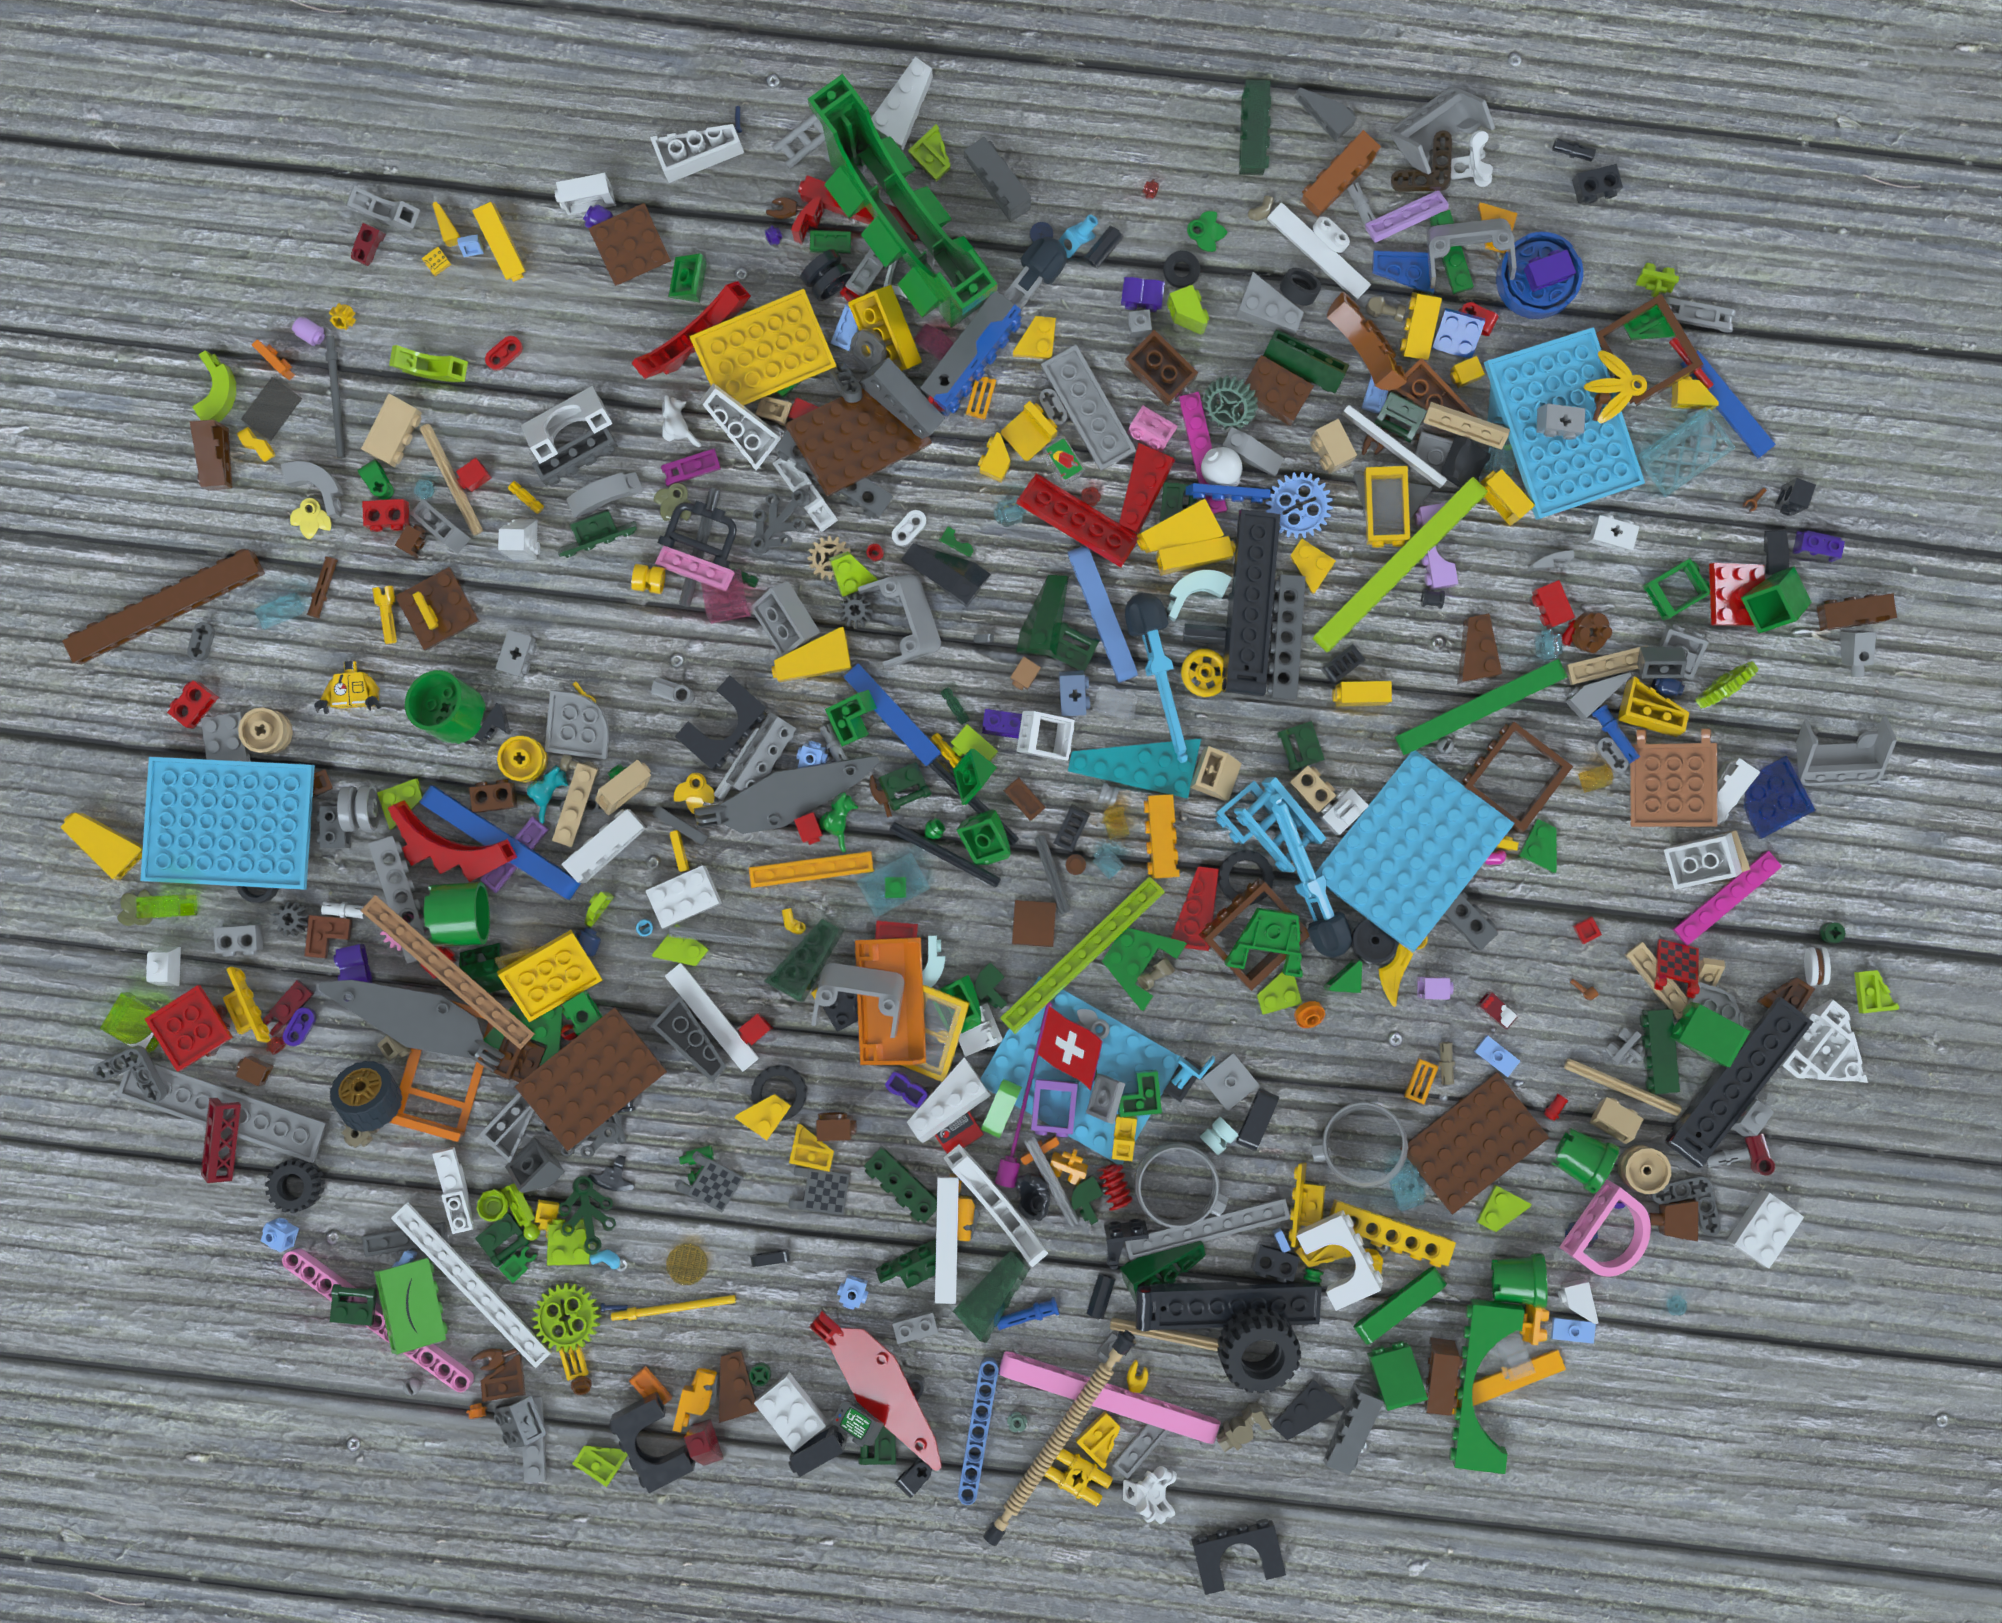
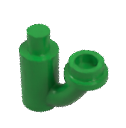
M711 1145L686 1151V1155L679 1157L680 1164H697L692 1158L696 1151L713 1160L714 1153ZM703 1165L697 1173H695L694 1170L691 1171V1173H688V1181L690 1186L693 1184L696 1177L700 1173L701 1169L703 1168Z

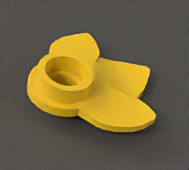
M692 773L687 777L686 782L676 787L673 798L675 802L686 801L688 809L691 813L695 814L694 808L702 807L704 802L714 803L715 796L713 788L707 785L704 775ZM695 779H698L700 781V785L698 787H695L693 785V781Z

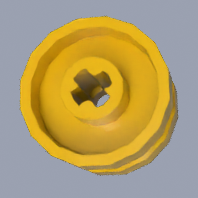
M515 736L509 738L501 745L498 750L497 762L499 769L506 777L511 780L527 783L537 780L544 774L548 765V755L543 745L535 739ZM525 756V761L521 762V758Z

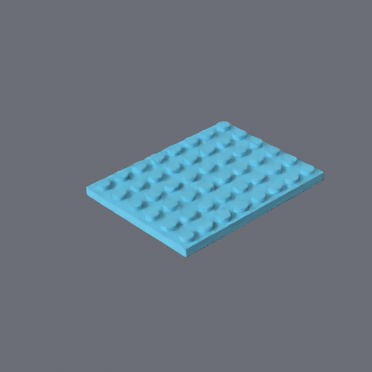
M1594 327L1484 362L1504 426L1510 429L1508 438L1528 498L1535 505L1532 510L1536 520L1645 484L1622 411L1604 423L1592 420L1596 409L1594 398L1599 393L1585 390L1584 385L1594 380L1610 378L1607 367L1598 357V352L1601 351ZM1609 393L1611 395L1610 401L1616 396V393ZM1547 403L1585 408L1584 433L1576 436V439L1566 440L1563 439V436L1558 435L1556 437H1545L1543 433H1536L1537 409ZM1602 404L1600 414L1606 405Z
M1415 750L1409 754L1315 872L1316 878L1324 875L1327 882L1326 888L1414 953L1515 823Z
M149 757L140 881L307 890L315 765Z
M1038 976L1034 985L1042 978L1041 976ZM1063 989L1050 1001L1052 1003L1051 1007L1075 1023L1080 1021L1077 1015V1011L1080 1009L1092 1010L1096 1013L1098 1019H1103L1108 1023L1110 1031L1108 1036L1102 1039L1103 1044L1097 1064V1074H1103L1125 1083L1122 1093L1124 1094L1137 1092L1135 1071L1156 1069L1158 1071L1161 1097L1179 1066L1178 1058L1180 1056ZM1046 1006L1016 1034L1008 1029L980 1078L986 1089L994 1094L997 1093L1003 1079L1021 1086L1022 1089L1014 1104L1019 1108L1022 1107ZM1101 1025L1096 1026L1095 1031L1097 1033H1101L1103 1031V1027ZM1038 1055L1025 1111L1032 1115L1036 1078L1077 1082L1073 1134H1068V1136L1114 1163L1122 1165L1124 1160L1112 1159L1115 1121L1114 1124L1107 1123L1086 1113L1095 1081L1090 1090L1078 1079L1053 1067ZM1040 1089L1038 1119L1050 1126L1068 1127L1071 1092ZM1150 1115L1137 1116L1135 1141Z

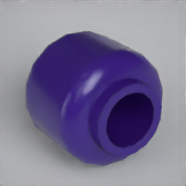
M599 204L590 205L583 217L585 227L590 228L613 217V213Z

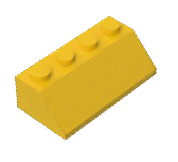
M892 285L877 289L848 302L859 331L872 329L883 338L887 350L886 359L890 358L901 371L922 363ZM866 345V349L870 354V348Z

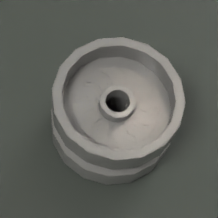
M353 786L340 789L337 813L343 832L357 831L359 827L362 831L376 830L379 823V800L374 786H360L358 790Z

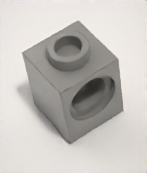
M1150 310L1129 312L1130 338L1147 337L1152 332Z

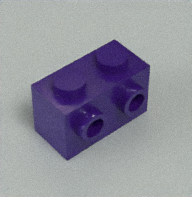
M1559 249L1550 252L1548 257L1541 259L1539 256L1529 260V264L1524 268L1532 292L1568 280L1576 273L1568 250L1560 252Z

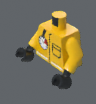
M345 661L344 673L333 675V679L329 681L321 699L315 702L314 707L317 713L323 708L325 714L329 713V705L334 709L367 707L369 711H371V707L376 705L377 709H380V688L368 674L357 672L356 661Z

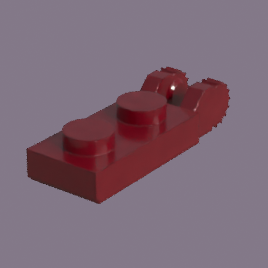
M296 980L269 1011L270 1013L262 1020L266 1026L270 1024L274 1017L279 1020L269 1032L272 1036H275L284 1025H287L295 1011L302 1008L314 995L301 981Z

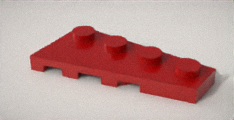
M1138 443L1119 521L1120 525L1139 534L1175 462L1173 457Z
M1198 867L1171 937L1172 939L1187 943L1185 947L1187 949L1209 951L1210 949L1198 934L1205 928L1204 925L1213 921L1219 869Z

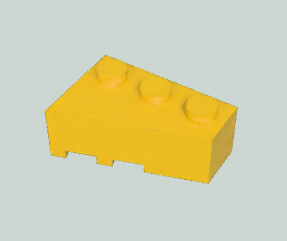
M1412 292L1408 307L1409 315L1404 325V330H1406L1405 338H1402L1400 343V351H1402L1403 356L1429 360L1442 298Z
M1635 676L1626 682L1618 721L1676 738L1686 731L1689 717L1688 711L1670 699H1665L1656 693L1655 689L1641 683L1640 679Z

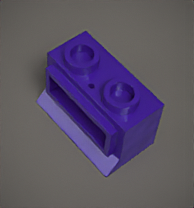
M1797 531L1792 553L1798 554L1802 551H1808L1812 556L1817 554L1829 556L1828 561L1833 562L1842 558L1845 541H1842L1839 537L1812 531Z
M985 709L982 734L1019 739L1022 714Z

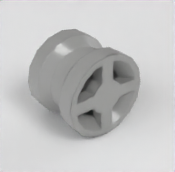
M1104 783L1097 802H1105L1110 807H1113L1120 788H1112Z

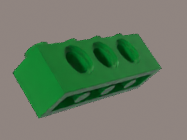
M587 990L562 1004L564 1007L562 1012L568 1020L571 1019L574 1023L573 1029L577 1036L603 1017ZM579 1011L587 1012V1021L579 1019Z

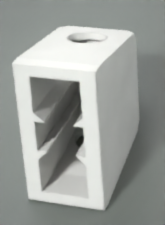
M159 946L148 952L146 965L147 982L158 986H179L181 947Z

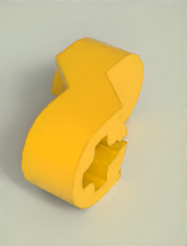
M249 427L237 432L242 445L247 449L256 450L264 462L275 457L271 445L266 440L257 439Z

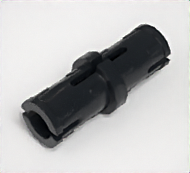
M1559 138L1555 139L1552 151L1569 155V158L1576 157L1592 162L1596 153L1595 148L1580 145L1576 141L1568 142Z

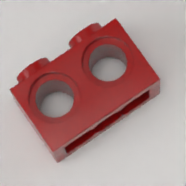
M406 500L362 501L363 526L370 529L371 532H382L383 528H391L392 531H402L403 527L410 526L409 502ZM396 511H400V517L397 520H393V514ZM379 512V519L377 521H373V514Z
M192 680V682H188L184 686L180 697L171 702L170 709L167 712L183 726L194 729L198 725L201 718L206 715L219 698L201 682ZM200 690L201 697L199 700H196L195 694ZM184 707H187L188 714L184 717L182 710Z

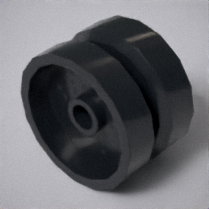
M835 249L827 250L817 256L806 266L800 275L801 280L807 287H813L812 294L818 301L827 300L835 295L853 275V271L846 263H841L842 259Z
M1367 919L1353 929L1350 948L1354 956L1361 962L1380 964L1389 960L1396 953L1399 942ZM1373 937L1378 939L1377 945L1372 943L1371 939Z

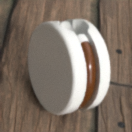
M1808 947L1805 950L1804 971L1806 981L1810 986L1829 984L1831 964L1826 947Z

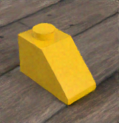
M1687 376L1672 385L1671 408L1713 410L1719 406V401L1699 380H1692V377Z

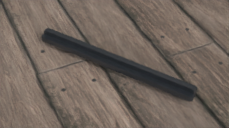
M936 758L928 766L960 796L955 775ZM976 796L967 803L978 814L990 810ZM1002 822L1008 843L1011 846L1015 845L1019 838Z
M896 822L892 823L889 831L993 887L999 885L1000 877Z

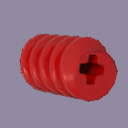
M1111 1164L1097 1169V1171H1103L1099 1179H1106V1182L1101 1185L1102 1187H1108L1104 1195H1111V1198L1106 1200V1203H1113L1109 1211L1123 1208L1133 1201L1131 1196H1127L1130 1193V1189L1124 1188L1128 1185V1181L1122 1180L1126 1175L1124 1172H1119L1123 1169L1121 1164Z

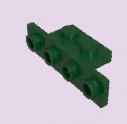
M609 509L570 523V527L577 542L559 548V557L565 556L569 558L576 555L577 551L582 549L588 551L595 548L596 544L602 542L604 544L611 543L616 537L621 535L623 537L630 536L637 530V523L633 521L616 527Z
M936 1239L877 1267L876 1273L879 1282L883 1283L900 1275L905 1286L909 1289L935 1276Z

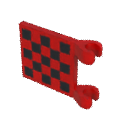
M1658 939L1654 989L1662 991L1663 986L1667 985V978L1688 983L1686 996L1694 999L1696 994L1700 992L1698 984L1699 948Z

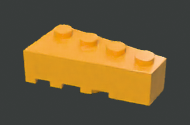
M1173 794L1147 796V801H1144V813H1148V821H1145V833H1149L1150 842H1146V852L1151 857V862H1147L1148 875H1152V879L1180 877L1179 870H1176L1178 851L1175 848L1177 837L1173 824L1175 823Z

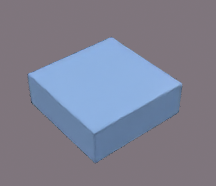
M478 234L457 238L464 257L484 254Z
M1280 1228L1273 1230L1274 1237L1281 1251L1285 1253L1291 1250Z

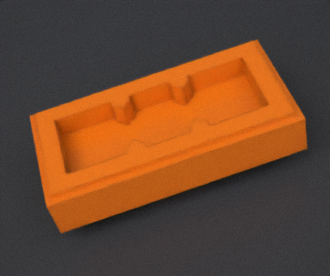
M1054 1135L1044 1142L1039 1140L1037 1143L1043 1154L1058 1146L1059 1140ZM1029 1151L1020 1156L1024 1165L1034 1160Z
M646 1366L629 1379V1382L643 1398L657 1392L664 1405L672 1399V1395Z

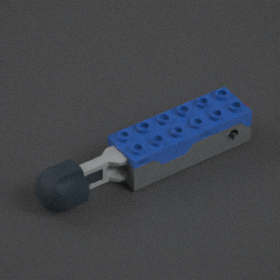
M1043 237L1037 239L1028 247L1020 258L1024 269L1003 295L998 291L990 295L921 386V393L939 412L948 417L950 413L954 414L961 405L959 401L963 396L966 398L970 394L974 381H979L985 373L984 368L987 364L991 365L997 358L996 352L999 348L1003 349L1010 339L1008 337L1012 331L1015 333L1022 324L1020 322L1022 319L1021 310L1042 282L1052 284L1061 273L1066 264L1067 254L1064 246L1058 240L1051 237Z

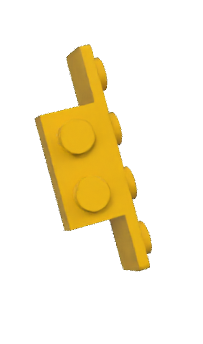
M231 966L226 968L235 991L224 996L223 1000L237 1033L244 1034L252 1029L257 1041L269 1042L271 1040L268 1035L269 1029L261 1019L262 1013L259 1007L255 1005L254 995L245 982L246 976L244 972L239 968Z
M1306 1162L1299 1163L1298 1167L1296 1166L1294 1170V1179H1297V1183L1292 1192L1295 1206L1292 1208L1290 1216L1293 1221V1229L1289 1231L1291 1247L1300 1245L1296 1236L1301 1226H1309L1323 1219L1325 1186L1305 1183Z

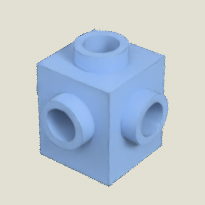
M809 741L802 748L799 747L797 759L799 760L798 768L825 764L828 754H825L826 747H822L821 743Z
M279 1217L265 1224L261 1242L278 1252L285 1251L294 1247L299 1228L289 1223L288 1220Z
M848 1274L845 1284H840L837 1295L841 1296L839 1302L843 1303L842 1306L854 1309L855 1307L859 1308L860 1303L865 1304L868 1291H865L868 1281Z

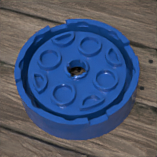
M1550 232L1527 234L1514 242L1517 267L1514 280H1510L1508 253L1506 252L1497 268L1496 286L1499 296L1511 311L1528 319H1545L1561 312L1576 297L1583 281V264L1581 258L1578 257L1573 249V245L1565 238ZM1559 249L1560 252L1568 250L1576 271L1572 278L1532 292L1524 272V268L1529 264L1528 261L1539 256L1541 259L1548 257V254L1554 250Z

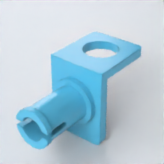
M1088 215L1083 222L1068 228L1058 240L1064 246L1067 258L1072 257L1081 245L1096 237L1092 232L1093 228L1098 224L1095 216ZM1065 239H1069L1071 241V250H1068L1065 247Z
M1212 1055L1199 1071L1180 1056L1178 1063L1183 1068L1171 1080L1175 1086L1178 1083L1177 1087L1182 1089L1192 1075L1201 1079L1215 1062V1057Z

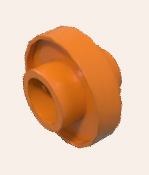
M1316 1001L1303 1003L1294 1013L1296 1023L1302 1028L1315 1027L1325 1017L1323 1006Z

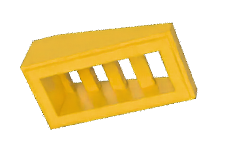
M437 201L433 202V209L443 241L449 247L458 245L457 238H461L440 204Z

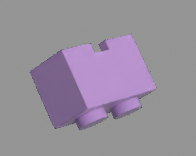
M1417 977L1418 998L1448 1000L1450 995H1453L1454 987L1453 982H1450V978Z

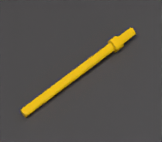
M735 1295L639 1309L632 1307L627 1308L626 1311L612 1312L611 1320L628 1319L630 1321L637 1320L638 1317L733 1304L736 1303Z

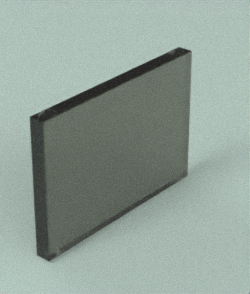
M271 377L241 420L272 441L302 398Z

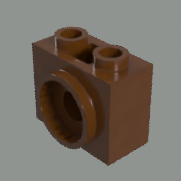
M846 1112L819 1113L816 1120L817 1141L851 1140L853 1135L857 1133V1121L853 1120V1115H847Z

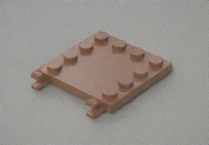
M1701 729V743L1646 744L1647 731L1637 730V744H1632V746L1641 757L1630 763L1631 827H1718L1717 743H1711V729Z

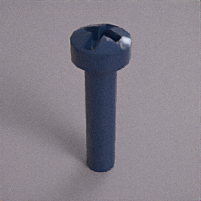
M740 106L735 107L734 128L736 133L742 132L740 127Z
M605 1303L600 1305L601 1312H605V1310H627L628 1305H605Z

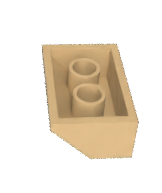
M388 394L361 449L373 458L395 468L396 464H399L403 458L402 452L405 446H408L412 440L414 428L418 427L421 422L422 413L397 397Z

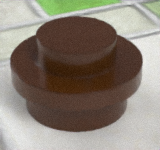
M1071 855L1066 860V869L1072 875H1079L1084 872L1086 861L1080 855Z
M578 1376L571 1382V1389L577 1395L588 1393L592 1386L591 1379L585 1376Z

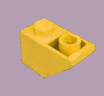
M996 432L995 437H990L986 446L989 448L986 456L982 454L978 466L980 467L981 474L1002 483L1010 467V458L1001 434Z

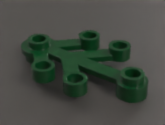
M580 1176L572 1184L573 1193L558 1208L559 1215L563 1217L568 1216L572 1209L571 1206L580 1197L581 1206L571 1219L563 1224L561 1233L566 1237L571 1236L575 1226L583 1217L586 1234L583 1248L587 1254L594 1255L599 1252L602 1243L595 1236L592 1217L602 1223L605 1231H612L616 1226V1221L591 1205L589 1197L598 1202L600 1209L605 1212L611 1209L613 1201L593 1189V1182L590 1178ZM579 1185H585L586 1189L581 1190ZM603 1202H608L609 1207L603 1206ZM561 1207H567L568 1212H563ZM610 1221L613 1224V1226L608 1227L606 1225V1222ZM564 1227H570L571 1232H566ZM593 1244L595 1249H589L588 1245Z

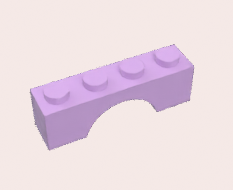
M1445 503L1419 507L1414 515L1415 523L1419 525V529ZM1434 546L1421 559L1423 566L1426 565L1427 570L1425 574L1426 585L1429 586L1430 590L1456 586L1458 579L1455 563L1444 560Z

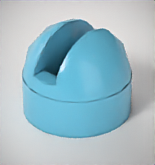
M642 919L637 923L636 931L640 936H648L652 933L653 924L651 921ZM647 923L649 924V926H647V927H645L644 929L640 930V927H642L643 925H645V924H647Z

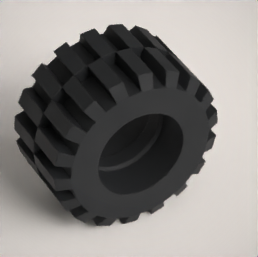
M293 1158L275 1166L272 1169L273 1172L267 1176L270 1180L265 1182V1187L269 1189L265 1191L266 1196L270 1194L271 1197L269 1202H274V1207L276 1209L282 1208L281 1212L285 1213L289 1211L290 1213H296L313 1206L314 1202L321 1198L319 1194H322L324 1191L321 1185L325 1184V1179L321 1180L320 1177L323 1175L322 1171H317L319 1168L317 1164L311 1165V1162ZM290 1174L298 1175L303 1181L304 1190L300 1197L292 1195L287 1189L286 1181Z

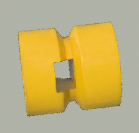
M635 564L631 580L632 590L644 592L648 589L650 593L662 594L666 577L665 568L653 566L649 569L648 565Z

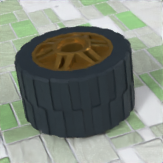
M375 1061L357 1062L346 1067L345 1070L337 1075L330 1088V1101L344 1123L355 1131L365 1132L382 1128L385 1124L392 1121L402 1105L401 1090L384 1065Z

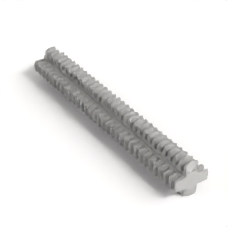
M669 926L668 937L671 935L674 938L675 936L676 938L678 936L679 938L684 937V939H688V937L691 939L692 937L694 940L696 938L701 940L702 938V941L704 939L709 941L710 939L713 942L714 940L715 942L720 940L723 943L728 941L731 944L732 942L733 944L738 942L741 945L742 943L743 945L745 943L746 945L749 944V946L750 944L752 945L751 934H733L731 932H715L713 930H697L686 927L684 929V927Z

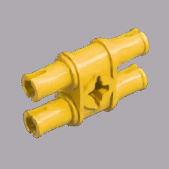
M1065 1449L1060 1450L1056 1459L1068 1466L1067 1472L1063 1473L1050 1466L1044 1476L1057 1483L1059 1489H1064L1074 1495L1076 1499L1082 1498L1097 1507L1102 1499V1495L1087 1487L1088 1481L1093 1480L1108 1489L1113 1477L1099 1470L1095 1463L1092 1464L1080 1457V1454H1072ZM1081 1472V1478L1078 1477L1074 1481V1475H1078Z

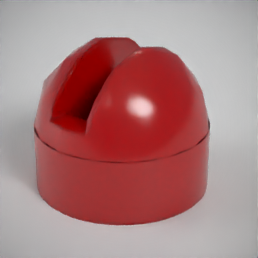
M871 544L868 546L866 554L872 561H880L884 556V551L879 544ZM875 551L878 553V555L876 556L872 554V552Z
M567 1024L562 1027L561 1036L563 1039L571 1041L577 1037L575 1031L567 1036L564 1034V1032L573 1029L574 1024Z

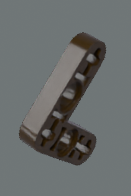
M1442 130L1434 135L1433 167L1430 174L1420 170H1398L1391 176V187L1398 192L1446 190L1451 183V134L1448 131ZM1441 138H1445L1444 150H1440ZM1440 156H1445L1448 162L1444 165H1439L1436 159ZM1440 171H1444V182L1442 184L1439 183ZM1418 176H1424L1427 181L1423 185H1418L1415 179ZM1399 177H1402L1403 180L1401 185L1397 182ZM1409 177H1412V178H1411V183H1412V185H1409Z

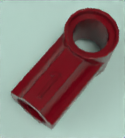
M1759 1133L1757 1136L1744 1137L1751 1159L1750 1166L1752 1171L1759 1175H1771L1775 1170V1163L1770 1157L1764 1133ZM1764 1160L1766 1162V1169L1761 1171L1759 1164Z

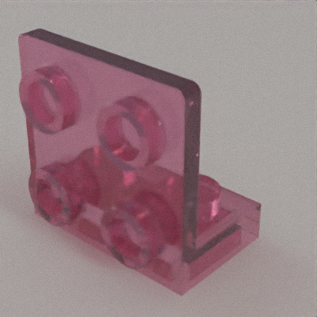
M740 569L732 570L735 574L726 591L701 582L706 615L711 624L751 616Z

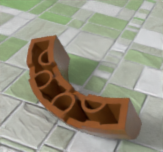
M1342 292L1331 304L1327 312V319L1345 335L1360 354L1370 371L1375 387L1381 390H1393L1401 387L1407 380L1402 366H1397L1394 359L1396 354L1374 322L1371 319L1366 320L1359 311L1361 308L1346 293Z

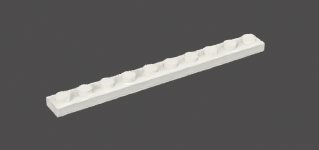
M406 1203L391 1217L535 1368L551 1354L552 1351L542 1343L533 1331L409 1203Z

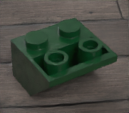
M500 943L459 953V968L485 991L491 993L507 989L497 971L506 967Z

